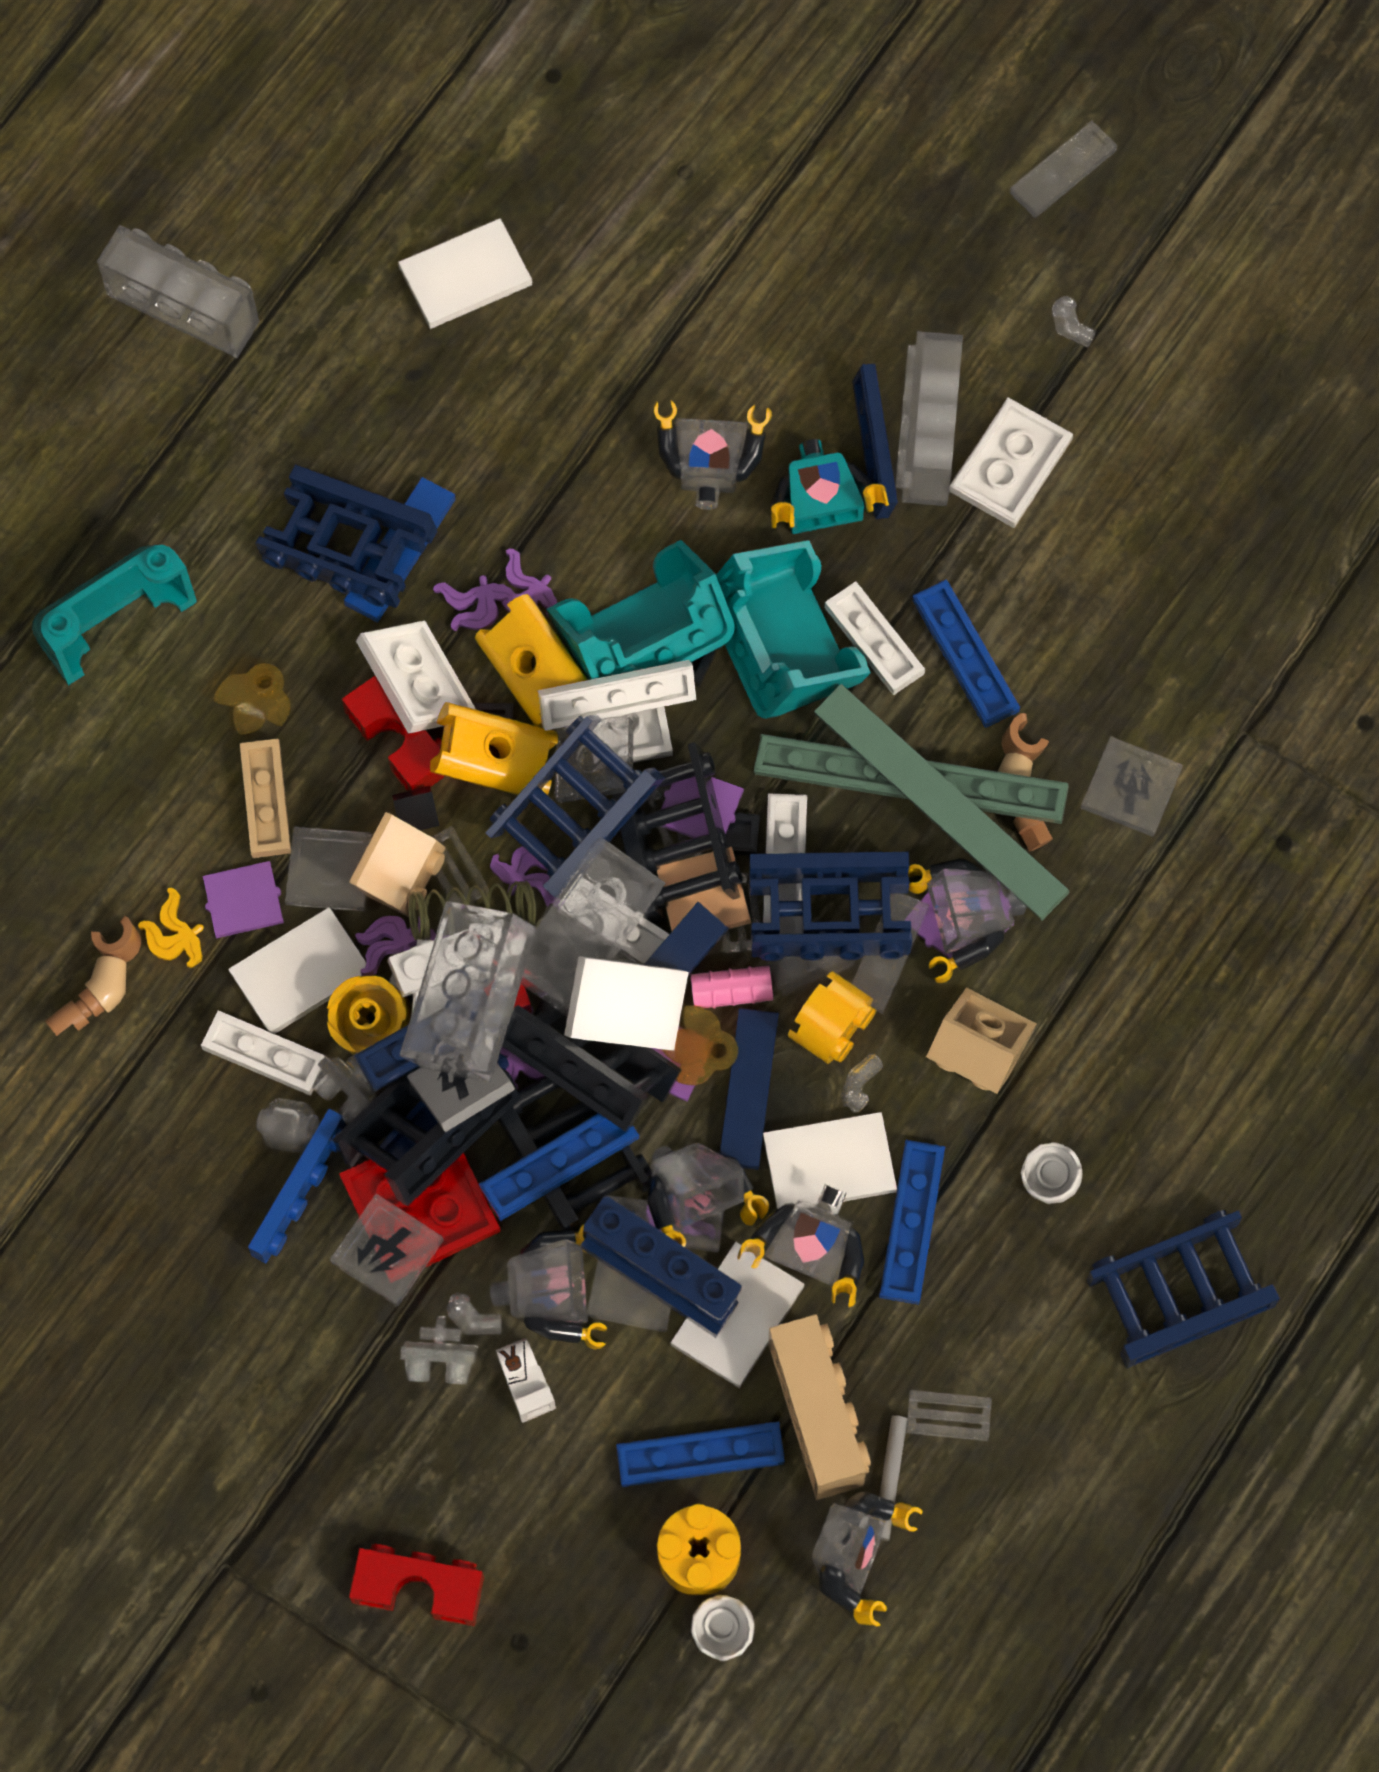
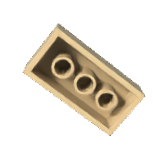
M817 1314L769 1328V1350L816 1500L862 1487L865 1475L869 1473L868 1466L871 1465L865 1442L857 1443L855 1434H857L856 1426H859L852 1402L844 1403L842 1395H845L844 1387H846V1382L840 1363L832 1364L830 1356H833L831 1348L834 1347L828 1325H820Z

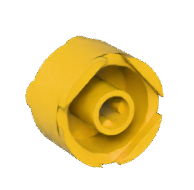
M831 971L827 977L833 981L827 988L820 983L794 1020L801 1025L797 1033L791 1029L788 1033L790 1039L827 1064L833 1060L841 1063L846 1058L854 1045L849 1039L858 1027L864 1030L877 1011L871 1007L873 1001L871 996L834 971Z
M356 976L349 978L334 990L328 1002V1030L336 1043L353 1055L411 1024L412 1004L407 996L402 997L400 990L382 977ZM370 1012L375 1017L371 1024H369V1020L366 1018Z
M701 1504L683 1508L674 1513L665 1522L660 1531L657 1542L659 1566L667 1582L684 1594L709 1595L716 1593L732 1581L738 1570L741 1553L738 1531L733 1522L724 1513L715 1508ZM694 1543L697 1546H701L703 1543L706 1544L707 1557L704 1558L701 1555H697L695 1558H692L691 1545Z

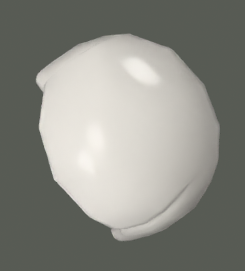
M1056 1142L1040 1144L1027 1154L1021 1169L1022 1181L1027 1192L1033 1198L1046 1204L1062 1203L1075 1195L1081 1185L1083 1176L1082 1165L1075 1152L1069 1147Z
M715 1595L703 1601L692 1616L691 1633L696 1645L701 1652L720 1661L732 1659L743 1654L753 1641L755 1629L753 1616L747 1606L739 1599L727 1595Z

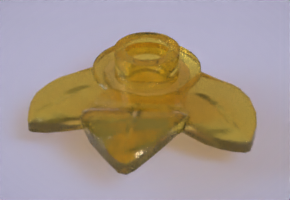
M267 663L252 667L247 674L230 675L221 683L214 695L216 703L234 707V724L237 732L241 735L257 731L266 720L275 725L282 726L289 716L291 707L290 699L283 691L284 678L281 671L276 666ZM263 679L272 681L270 687L266 689L258 687V684Z
M685 1006L683 1016L686 1029L677 1031L674 1050H662L668 1058L681 1064L682 1072L677 1082L696 1086L705 1083L715 1070L721 1071L731 1067L738 1057V1045L732 1035L721 1030L719 1020L714 1013L699 1006ZM716 1044H723L726 1047V1053L721 1058L712 1056L711 1050Z

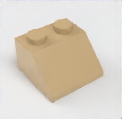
M385 812L349 883L369 898L409 917L410 895L413 891H419L425 900L427 893L425 887L431 875H436L444 863L445 855L443 852L445 847L436 839L394 815ZM416 901V910H418V903Z
M966 987L943 1019L926 1057L936 1062L943 1070L955 1072L971 1080L976 1087L998 1094L1011 1074L1037 1024Z

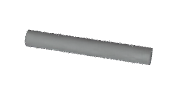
M891 1416L879 1494L880 1497L891 1500L894 1504L907 1426V1418L902 1416ZM876 1518L874 1527L875 1539L889 1541L892 1525L891 1518L888 1521Z

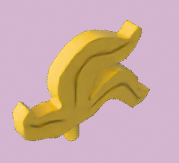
M168 888L169 899L162 905L160 921L164 927L178 934L168 937L163 936L158 926L151 921H141L138 927L140 930H146L147 944L154 956L170 961L177 958L185 950L190 958V961L187 962V967L193 968L202 961L201 942L196 935L204 927L202 924H197L190 929L185 922L178 920L177 911L181 896L176 889Z

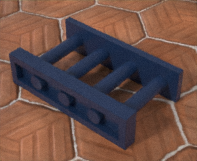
M597 714L586 716L585 719L582 716L575 719L565 731L569 736L513 802L509 806L506 803L501 805L489 819L493 823L486 832L490 838L502 836L507 831L548 869L546 874L550 878L543 887L553 897L562 895L569 889L576 877L584 872L665 779L655 768L645 769L643 772L639 769L635 771L593 732L602 720ZM581 744L587 747L624 782L623 787L626 791L618 801L614 798L609 800L567 761ZM556 772L599 812L597 816L601 820L592 830L588 827L583 829L542 791V788ZM530 802L538 807L573 840L572 845L576 849L567 859L563 856L558 858L516 819Z
M1226 1210L1215 1212L1204 1218V1225L1116 1260L1115 1256L1112 1255L1092 1265L1094 1270L1089 1272L1087 1278L1089 1287L1102 1282L1105 1283L1129 1336L1126 1338L1128 1344L1124 1345L1120 1352L1126 1369L1275 1308L1280 1298L1274 1285L1261 1288L1260 1283L1255 1284L1230 1231L1236 1228L1242 1219L1239 1210L1228 1215ZM1214 1236L1240 1289L1237 1293L1239 1298L1228 1303H1224L1223 1299L1217 1298L1193 1246ZM1177 1251L1203 1304V1307L1200 1308L1202 1313L1187 1319L1186 1314L1181 1315L1156 1261ZM1138 1267H1142L1166 1320L1163 1323L1165 1329L1150 1334L1148 1329H1143L1119 1276Z

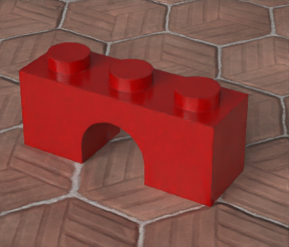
M373 676L342 698L345 714L367 741L384 731H394L404 737L403 745L388 757L390 770L407 791L427 786L432 787L446 777L430 771V761L440 753L442 740L439 737L433 740L426 730L408 734L376 676Z
M371 1544L370 1550L359 1549L349 1596L353 1604L393 1611L396 1596L400 1589L409 1583L421 1582L428 1585L434 1591L431 1611L434 1619L475 1627L484 1582L483 1572L476 1570L477 1564L453 1559L451 1565L436 1563V1556L422 1552H412L411 1558L395 1555L396 1549L379 1544Z

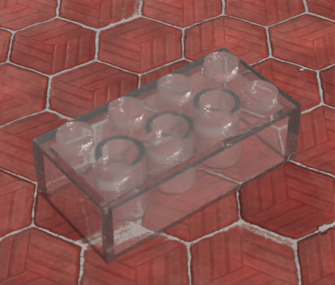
M119 225L97 260L108 296L235 358H238L259 324L252 289L247 282L236 276L229 278L218 273L217 269L206 261L199 260L196 262L185 257L181 250L173 245L166 244L163 246L152 241L151 237L142 230L136 228L129 230Z
M917 331L916 345H908L895 488L903 489L902 502L947 506L952 471L963 335Z
M599 837L586 851L503 972L568 1017L578 957L613 960L666 883L604 838Z
M446 901L399 1056L425 1069L491 1082L537 927L513 913Z

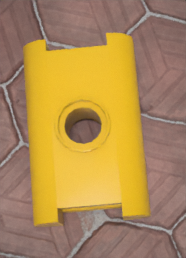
M524 594L507 604L511 611L491 630L480 629L475 635V640L533 725L543 728L538 690L589 679L531 596ZM533 656H535L536 658V665L534 670L531 666Z
M445 702L437 719V724L444 726L440 753L430 761V771L446 777L519 795L547 762L549 750L558 744V733L553 730L545 731L542 727ZM489 745L498 750L500 759L490 753ZM549 780V782L542 788V791L545 792L547 795L549 793L552 780Z

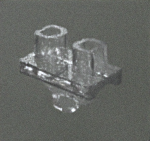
M354 1055L346 1062L354 1072L339 1057L330 1059L328 1056H325L317 1064L322 1071L318 1074L312 1088L325 1100H332L342 1089L350 1098L337 1112L344 1117V1121L347 1124H350L378 1096L365 1084L366 1082L369 1085L355 1061Z
M437 1316L435 1328L420 1327V1339L435 1340V1343L404 1342V1346L401 1347L400 1359L406 1360L407 1381L429 1382L431 1361L446 1362L445 1383L467 1384L472 1364L477 1359L478 1346L445 1344V1341H461V1329H447L446 1317Z

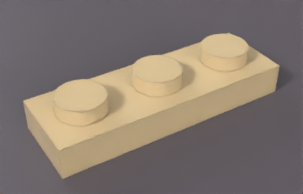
M279 739L240 743L252 858L291 854Z

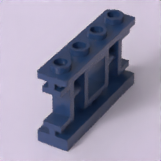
M295 465L289 475L292 485L290 488H286L284 496L290 505L296 506V509L283 532L266 526L263 531L264 538L260 536L257 538L255 544L262 555V560L276 569H282L284 566L295 570L300 577L308 581L315 582L319 579L327 582L340 593L350 594L352 591L362 595L367 602L375 606L383 607L386 604L397 608L400 602L398 594L404 591L406 585L402 577L393 573L406 547L423 553L426 548L425 542L432 543L438 530L431 515ZM313 500L329 506L321 522L309 518L315 508ZM338 523L364 531L351 557L325 548ZM380 525L396 531L388 547L376 543L382 532ZM301 532L313 536L306 548L309 554L293 549ZM368 557L380 561L374 573L376 579L360 574Z
M909 852L750 854V896L770 895L771 922L752 923V957H760L765 961H778L784 957L800 956L803 960L814 961L822 959L824 956H840L845 960H857L865 955H880L883 959H898L903 957V955H909L912 946L911 921H891L890 894L908 893ZM880 882V899L858 900V883ZM801 883V901H779L778 884ZM849 894L850 922H811L810 895ZM881 915L882 933H859V916ZM802 916L803 934H780L779 917Z
M608 1196L602 1198L585 1223L584 1231L587 1234L581 1244V1249L716 1338L739 1304V1301L736 1299L742 1289L741 1284Z

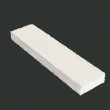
M690 660L538 690L543 728L547 731L570 726L579 716L585 719L586 716L597 714L601 719L696 700L693 665Z
M768 793L766 854L805 853L807 795ZM801 883L778 884L779 901H801ZM764 895L763 923H771L770 895ZM802 916L779 917L780 934H802Z

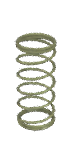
M526 880L515 881L510 886L507 895L500 884L494 883L486 897L484 891L479 886L474 885L469 890L466 899L458 888L453 887L447 895L446 902L437 890H431L426 900H424L423 895L419 891H413L409 897L408 908L412 935L416 941L430 940L431 931L427 913L429 900L433 893L438 895L442 903L445 934L448 935L452 933L448 912L452 892H458L463 901L466 928L472 926L469 911L472 891L477 889L481 893L486 906L485 920L492 918L489 905L491 893L495 887L501 890L505 898L507 928L512 933L514 920L510 898L515 885H517L515 901L519 924L523 930L531 931L536 921V905L532 887ZM523 892L528 903V923L523 907ZM416 901L420 914V932L417 923Z

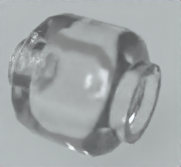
M285 1098L272 1100L266 1109L260 1111L257 1118V1130L261 1132L265 1145L272 1149L292 1153L304 1151L320 1125L319 1117L315 1115L310 1104Z

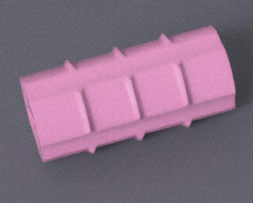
M749 966L742 969L732 970L729 968V970L690 974L694 1009L711 1007L715 1009L720 1006L773 1001L770 966Z

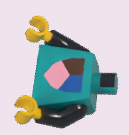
M810 439L804 441L799 445L802 460L789 463V474L780 478L772 497L771 527L776 528L777 523L787 522L790 524L792 534L862 521L864 514L863 501H865L867 512L874 511L873 504L884 503L885 506L889 505L886 488L882 484H874L856 465L846 462L841 453L824 455L820 440Z

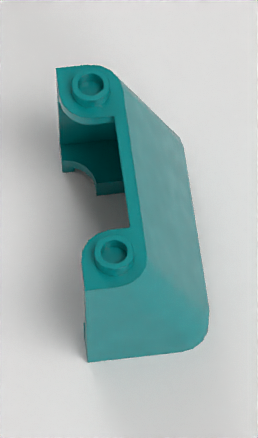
M682 540L664 548L655 557L653 571L657 583L592 616L582 601L573 598L563 600L546 609L555 630L589 680L685 660L692 662L723 646L733 636L735 629L734 621L716 574Z
M809 540L733 554L716 574L735 627L733 636L725 646L758 716L764 719L783 715L826 698L840 684L846 689L862 683L871 673L865 656L856 647H846L839 650L811 589L821 573V562Z
M150 545L138 548L41 610L35 616L32 622L34 636L68 685L84 676L81 668V657L90 651V648L81 634L145 594L154 608L161 605V603L168 602L176 605L183 612L197 603L187 568L173 549L165 545Z

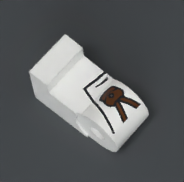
M527 1338L497 1349L496 1353L521 1422H526L555 1410L554 1398L540 1366L537 1365Z

